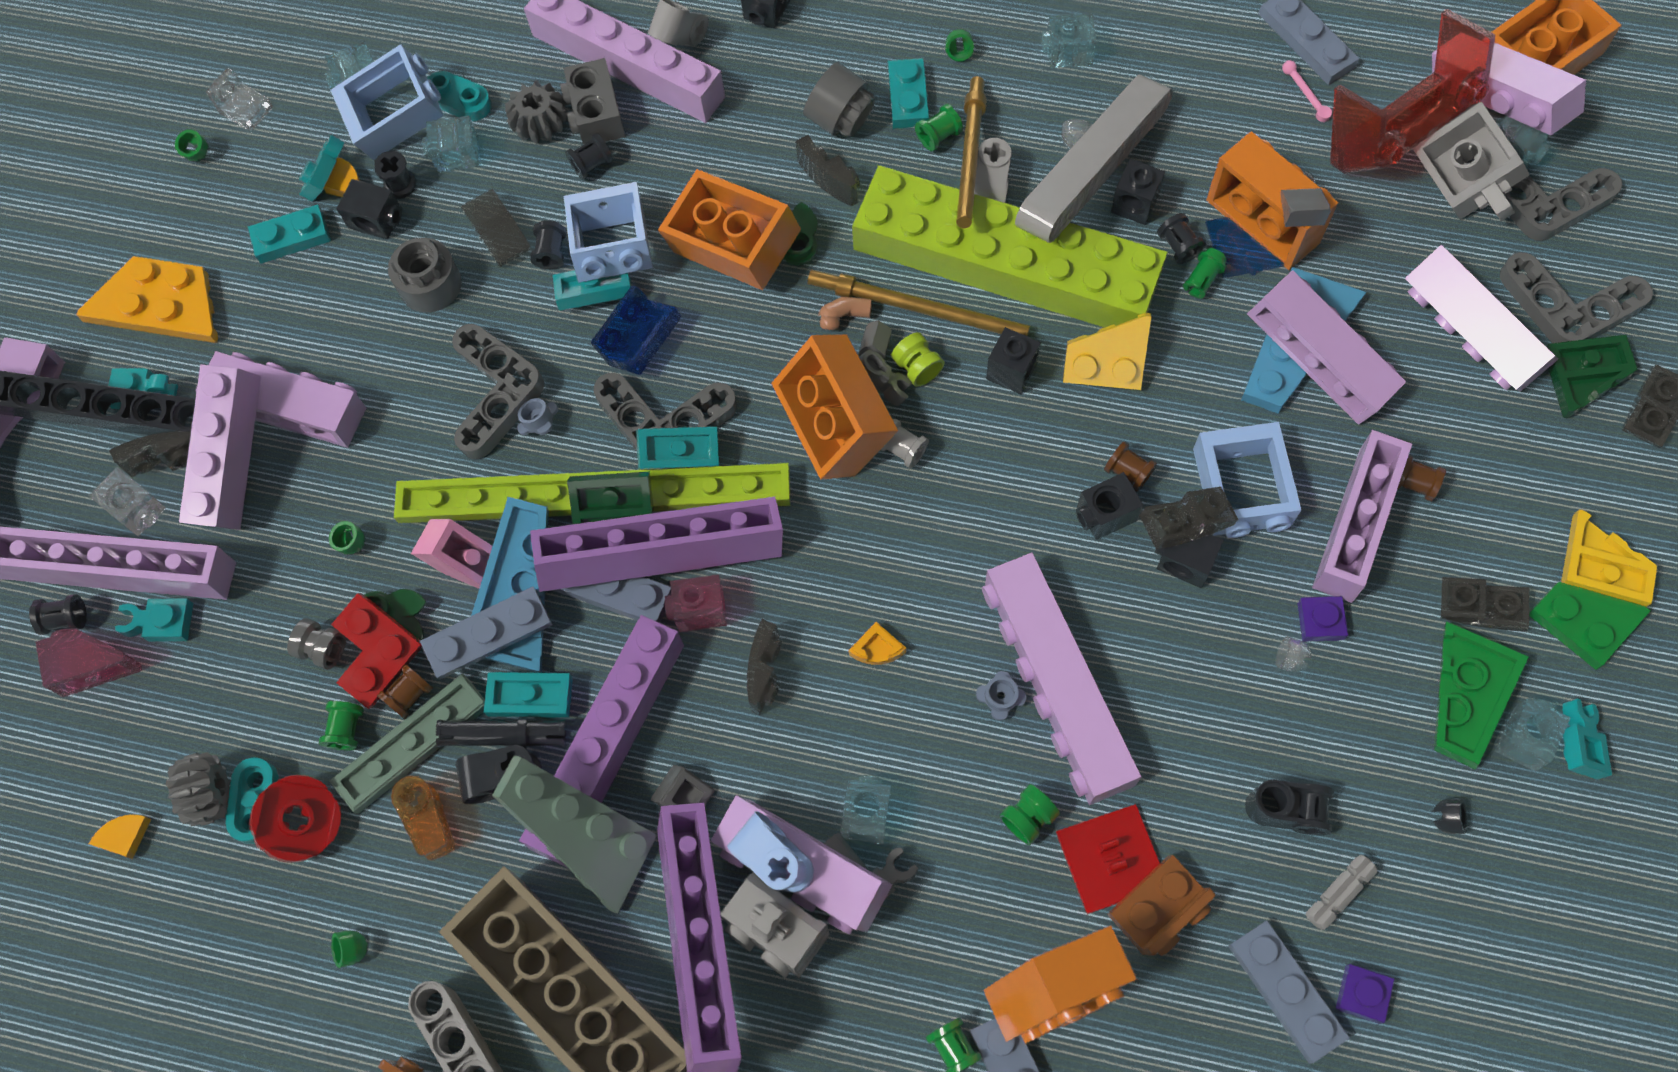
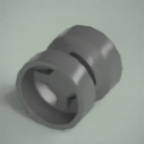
M303 618L295 625L290 634L287 651L292 657L300 660L310 658L316 666L329 670L340 660L346 646V637L337 629L327 628L325 630L321 628L318 622Z

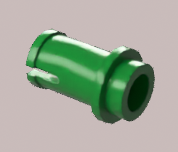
M1208 248L1206 252L1199 254L1197 266L1183 284L1185 291L1189 290L1192 286L1188 294L1195 298H1204L1217 275L1224 273L1226 270V256L1214 248Z

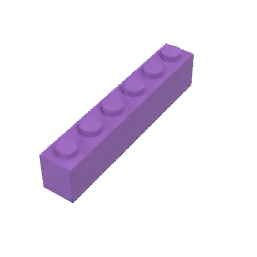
M768 497L530 530L539 592L782 557L783 528L776 498Z
M643 615L639 617L557 769L555 777L602 803L684 647L678 631ZM525 829L519 840L531 851L568 868L562 861L557 860L534 834Z
M704 803L661 806L657 834L687 1072H737L741 1053Z

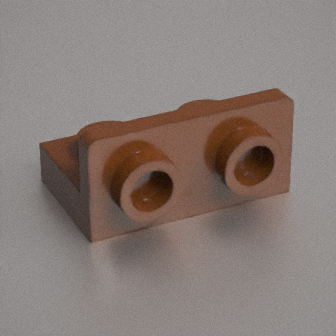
M1168 855L1107 915L1142 955H1155L1158 953L1160 956H1163L1179 942L1180 937L1177 933L1188 922L1191 925H1195L1210 912L1211 907L1208 903L1216 894L1211 888H1203L1174 855Z

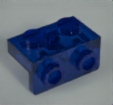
M631 286L594 336L591 344L609 366L641 375L664 341L671 334L682 315L674 306L648 300L639 287Z

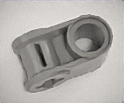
M659 0L648 34L671 45L685 44L695 46L704 38L709 20L707 16L701 13L690 12L688 8L677 1Z
M989 138L980 145L974 194L1003 203L1006 201L1009 183L1007 179L1012 155L1011 148L1005 140Z

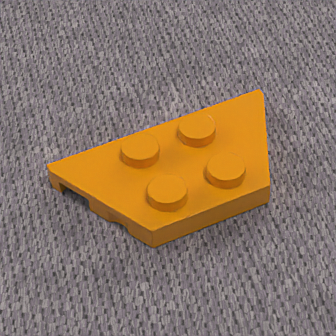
M133 256L76 314L85 323L217 343L218 333L213 327L212 320L214 307L213 301L209 297L211 289L209 275L201 266Z

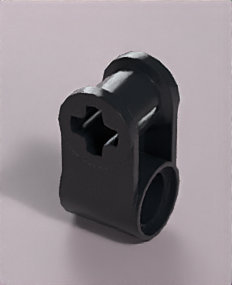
M509 745L489 752L470 754L457 759L455 764L462 803L472 805L494 800L495 798L492 795L514 756L522 757L542 769L540 760L519 745Z
M1277 779L1267 780L1247 796L1245 810L1248 817L1254 823L1261 826L1288 829L1306 835L1332 834V825L1328 824L1329 799L1334 797V789L1319 784H1299ZM1262 794L1271 795L1276 800L1278 805L1277 812L1268 811L1263 806L1261 801Z

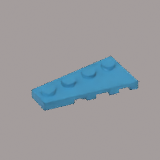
M1294 267L1291 269L1300 278L1306 280L1329 306L1336 309L1345 322L1366 294L1365 291ZM1267 333L1241 401L1279 413L1307 373Z
M511 497L507 498L471 616L532 586L536 589L545 607V591L539 592L530 530L548 528L549 510L546 506ZM544 629L484 659L542 673Z

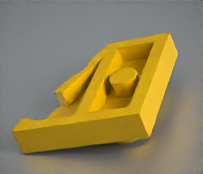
M1142 313L1137 315L1138 318L1116 326L1113 324L1099 329L1097 333L1092 335H1083L1067 341L1063 383L1141 390L1151 314Z
M1579 509L1572 517L1561 582L1642 606H1649L1653 599L1657 565L1643 554L1630 549L1627 542L1614 532L1607 535L1589 521L1591 517L1589 513Z

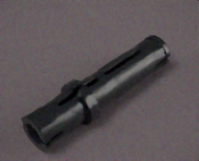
M519 716L518 721L437 720L436 736H439V738H436V746L519 745L526 750L528 746L565 747L566 720L528 721L527 716Z

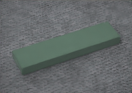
M462 673L333 777L330 783L350 809L358 815L440 748L436 746V738H439V736H436L437 720L473 721L484 712L485 699Z

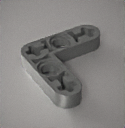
M1599 168L1547 196L1534 180L1528 176L1511 187L1524 191L1527 199L1516 200L1509 193H1506L1504 196L1515 211L1509 217L1530 239L1544 241L1608 206L1621 191L1622 180L1613 170ZM1594 186H1604L1607 188H1601L1600 190L1594 192L1592 197L1590 195V192L1594 188ZM1571 198L1576 200L1581 210L1572 211L1567 209L1563 205L1562 199ZM1551 212L1553 214L1548 224L1545 222L1538 224L1535 219L1541 221L1547 218Z
M1522 252L1511 255L1500 271L1502 284L1551 343L1596 338L1638 314L1650 302L1653 296L1652 287L1645 279L1638 276H1627L1575 304L1538 259L1531 254ZM1514 269L1517 271L1524 270L1527 274L1525 275L1524 273H1520L1517 275L1514 272ZM1534 283H1537L1532 287L1531 290L1527 289L1528 285L1529 287H1531ZM1625 293H1634L1637 298L1631 297L1625 300L1621 305L1619 303L1620 298ZM1535 295H1548L1553 300L1554 307H1541L1536 302ZM1601 306L1605 308L1609 313L1610 319H1597L1593 316L1591 307ZM1579 321L1582 324L1576 333H1565L1562 329L1563 327L1569 329Z
M466 324L454 333L452 339L453 347L467 363L495 382L496 385L461 423L455 432L454 440L456 446L466 457L480 459L488 455L519 420L517 416L519 408L526 401L538 398L541 395L545 382L539 371L529 361L480 326ZM470 339L477 341L483 350L479 353L477 349L471 345H466V343ZM495 356H507V362L501 369L491 370L489 368L490 362ZM517 371L524 379H530L531 383L528 386L520 385L513 375ZM499 403H507L509 405L506 415L498 419L491 418V411L494 406ZM484 420H486V422L492 427L491 430H488L485 425L483 426L481 423ZM472 435L480 438L477 444L468 441Z
M606 373L600 376L594 384V395L599 406L636 451L637 429L677 428L682 418L690 416L699 421L697 427L718 428L728 421L737 410L735 393L730 386L724 383H713L705 387L660 420L620 374ZM611 387L613 390H618L620 398L624 403L618 406L617 401L612 395L606 394L605 390ZM715 397L719 400L725 399L726 406L722 408L717 404L713 406L712 399ZM699 407L703 408L704 413H708L709 419H704V415ZM638 411L645 415L643 423L637 427H628L624 424L625 417L631 412Z

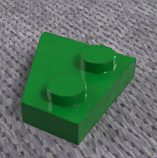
M1557 582L1527 615L1592 668L1597 670L1604 665L1651 610L1646 606Z

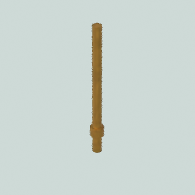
M979 76L971 79L969 93L965 96L964 103L967 119L956 224L960 228H968L972 224L981 116L985 113L987 100L984 94V79Z
M812 269L808 276L809 285L835 291L837 296H856L872 299L875 302L1002 334L1004 328L1007 327L1028 336L1029 325L858 282L854 276L843 273L835 276Z

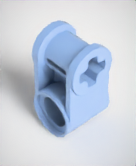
M758 811L753 813L727 845L729 851L741 863L750 868L772 889L797 893L806 889L813 879L814 869L810 859L786 837L785 833L772 820ZM786 863H789L786 870L784 866ZM788 872H789L791 875L789 876L788 879H786L785 877L787 876V874H788Z

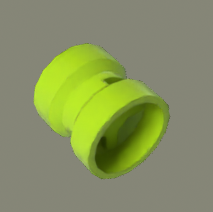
M915 332L905 337L891 353V358L899 367H905L908 371L907 377L916 387L923 386L933 380L945 365V361L937 352H931L928 348L929 342L920 332Z

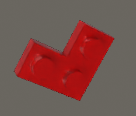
M357 593L331 624L362 650L336 683L367 709L373 708L380 699L377 694L380 691H387L402 673L404 665H408L422 648L419 639L362 593Z

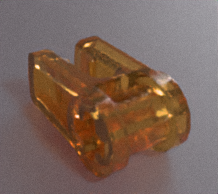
M407 776L399 780L392 789V804L417 853L431 861L452 852L455 849V843L436 788L417 776ZM419 791L422 793L417 797L419 804L413 806L410 803L415 800L414 793Z

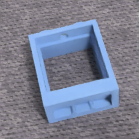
M401 44L331 89L353 144L372 160H375L383 152L389 151L444 116L438 103L441 99L440 93L425 75L429 73L426 63L419 54L412 55ZM411 78L419 97L373 126L365 106L403 81Z
M637 182L564 196L570 256L578 282L653 268L644 210ZM606 202L607 204L602 206L599 203ZM631 222L635 223L636 238L584 248L582 235L584 231Z
M1279 422L1199 433L1193 451L1213 535L1226 534L1228 538H1238L1249 534L1252 530L1266 529L1267 532H1280L1291 527L1301 512V506ZM1268 453L1281 503L1228 510L1217 460Z

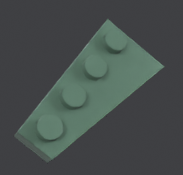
M514 756L492 796L530 833L534 834L557 860L562 861L575 874V877L600 899V902L609 911L618 914L657 835L522 757Z

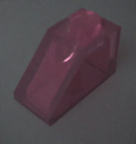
M61 629L52 633L51 637L35 642L43 687L61 697H66L142 671L141 663L77 629Z

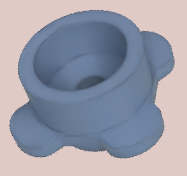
M539 398L526 401L518 410L517 416L521 423L517 426V431L522 436H526L529 433L540 435L549 433L553 427V416L558 412L557 405L554 402L546 404Z
M1000 671L995 674V677L987 685L978 687L976 698L979 702L985 703L990 708L992 718L1001 721L1007 718L1008 712L1015 706L1024 705L1026 693L1022 689H1018L1017 684L1011 679L1009 673ZM1002 692L1005 694V698L999 699L997 694Z

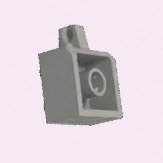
M1482 102L1412 147L1459 219L1464 218L1478 208L1481 210L1487 205L1491 206L1500 221L1515 213L1504 195L1512 190V186L1528 177L1529 173L1520 156ZM1475 159L1473 162L1466 164L1469 160Z
M754 872L744 881L720 914L728 924L724 931L729 934V937L749 952L754 946L764 952L761 956L765 961L764 963L784 978L790 972L800 978L830 935L824 922L820 919L817 921L789 898L767 886Z

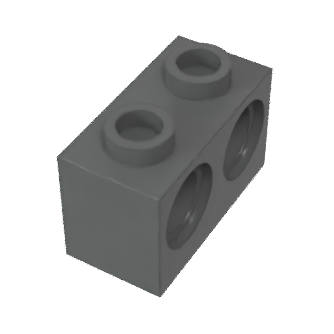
M602 58L564 67L567 83H562L560 86L566 106L572 104L573 111L567 113L572 134L580 133L583 145L589 142L591 136L596 133L605 142L626 137L606 59Z

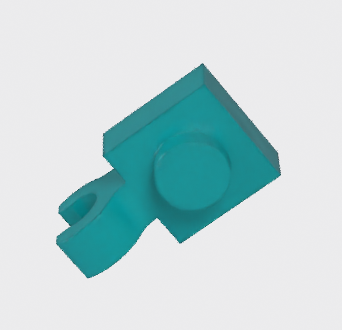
M112 368L108 384L111 387L176 396L178 390L177 384H168L169 376L153 374L148 368ZM121 402L113 403L109 407L111 409H120Z

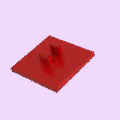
M1136 804L1055 832L1087 915L1118 904L1160 864Z

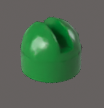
M964 29L951 31L945 42L946 53L949 58L954 61H964L972 55L974 41L969 32ZM956 38H962L964 50L957 51Z
M191 129L184 130L175 140L177 153L185 159L194 162L206 157L209 145L206 139L197 131ZM191 145L197 149L195 151L188 150L187 146Z
M341 521L331 529L329 544L341 554L353 555L361 551L365 545L366 537L359 526L349 521Z
M353 930L333 933L331 948L335 965L338 968L357 964L366 955L368 943L362 934Z

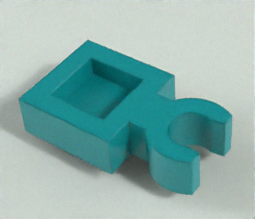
M330 135L328 141H325L316 162L308 161L299 177V180L304 182L299 195L313 202L323 191L336 163V158L345 142Z
M187 598L148 599L146 610H141L133 604H122L118 610L124 615H133V619L128 625H116L115 631L125 637H135L142 633L141 637L148 642L188 641L194 603Z
M1578 698L1563 703V715L1570 726L1562 729L1565 745L1564 757L1568 770L1597 780L1612 776L1606 735L1597 732L1596 725L1599 722L1597 706L1590 704L1582 707V701Z

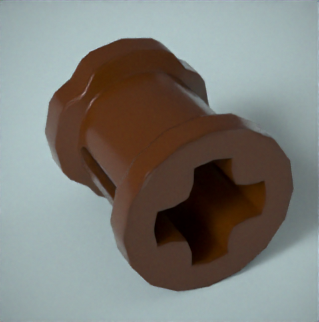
M1123 441L1108 460L1104 471L1108 474L1114 472L1117 475L1124 472L1137 493L1150 478L1158 463L1154 460L1146 461L1130 450L1129 444Z
M1408 455L1398 489L1404 487L1423 494L1425 500L1432 502L1443 483L1446 469L1440 466L1434 469L1413 461V457Z
M405 664L402 668L403 674L386 692L380 691L377 694L382 701L403 719L409 716L408 710L424 692L430 693L434 689Z

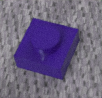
M1342 596L1303 597L1297 602L1302 642L1343 641L1348 636Z
M1352 964L1346 965L1335 1009L1377 1024L1385 1023L1394 979Z

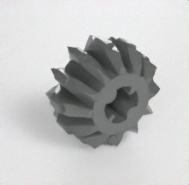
M535 80L534 84L530 87L521 83V91H510V101L505 103L508 125L514 133L517 132L518 137L522 141L530 137L536 145L542 137L551 141L552 132L562 133V123L567 121L564 98L559 91H555V88L550 83L541 86Z
M208 752L202 754L194 753L184 756L183 759L176 760L174 765L169 766V779L165 783L169 789V796L167 798L171 800L173 805L172 811L174 814H178L182 824H189L190 826L200 824L204 826L224 818L225 813H227L229 784L231 780L227 778L226 767L221 766L220 759L216 755H211Z

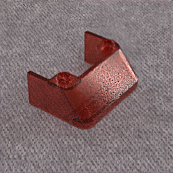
M1445 9L1441 12L1434 73L1384 109L1378 108L1342 85L1334 88L1331 165L1344 174L1382 169L1389 165H1394L1403 155L1470 106L1480 103L1489 90L1488 80L1496 35L1455 12Z

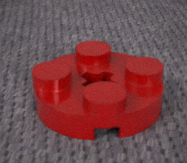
M305 775L287 776L270 784L257 797L250 814V830L256 847L264 851L269 857L286 863L304 862L318 856L336 837L341 821L339 804L334 799L333 794L327 789L328 787L321 781ZM293 807L301 808V816L308 818L307 825H299L297 831L290 830L289 823L283 821V814H291Z

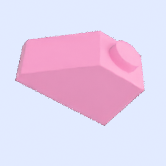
M430 519L411 554L441 573L479 589L492 545L451 519Z

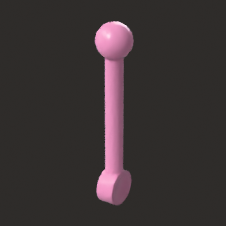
M1291 60L1286 61L1282 66L1283 72L1286 75H1291L1317 111V120L1327 122L1332 115L1331 108L1322 106L1296 71V63Z

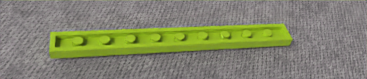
M789 463L396 481L394 519L398 523L429 522L430 519H451L453 521L501 519L508 497L546 506L549 510V517L572 516L567 484L570 476L650 471L653 512L682 510L775 497L777 506H790Z

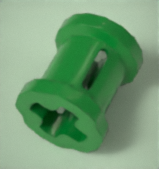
M949 104L941 106L939 113L928 120L922 119L915 124L917 137L929 151L936 150L939 147V143L949 136H957L963 132L962 120Z
M344 701L327 702L325 710L329 712L325 735L319 738L318 744L326 748L353 751L357 748L358 743L354 740L359 716H363L364 707Z
M960 1017L925 1037L929 1044L934 1043L947 1067L945 1072H962L983 1059L980 1052H974L961 1029L963 1022Z

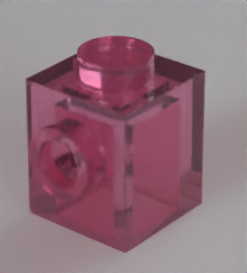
M719 575L670 581L671 595L665 596L666 615L668 620L674 619L679 632L727 626L724 590Z

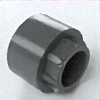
M836 62L826 70L813 88L805 104L803 115L832 136H837L839 132L844 136H853L870 115L875 104V98L868 91V82L839 62Z
M412 238L398 246L389 260L388 274L391 282L403 302L415 311L425 313L439 311L450 305L461 290L462 278L459 269L447 247L435 239Z

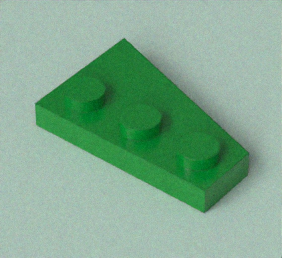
M1446 621L1443 629L1434 751L1476 770L1529 657Z

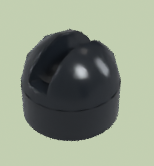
M1446 799L1437 803L1433 812L1442 813V820L1433 821L1435 826L1444 833L1466 834L1467 812L1464 800Z

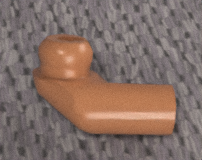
M840 297L822 306L819 311L821 328L837 330L840 326V317L844 316L870 318L872 299Z

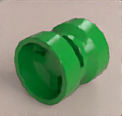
M1029 784L1020 793V800L1015 805H1008L1000 813L999 817L1018 839L1030 846L1039 837V830L1045 824L1051 825L1060 816V812L1042 791Z

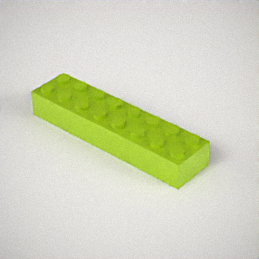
M880 165L876 169L852 225L853 250L1101 327L1113 324L1116 326L1138 318L1137 315L1148 312L1167 255V251L1073 223H1069L1052 243H1048L1015 226V219L1020 207L974 194L972 224L968 228H960L956 224L959 189Z

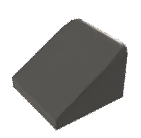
M1321 188L1281 190L1280 195L1285 227L1325 225L1331 210Z
M673 765L651 797V801L660 807L704 803L706 805L715 789L684 767Z

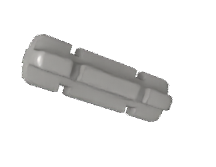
M1363 855L1356 857L1348 865V871L1342 872L1320 896L1322 901L1318 900L1306 912L1307 919L1320 930L1328 928L1337 918L1335 913L1339 914L1364 888L1362 883L1366 884L1377 873L1376 865Z

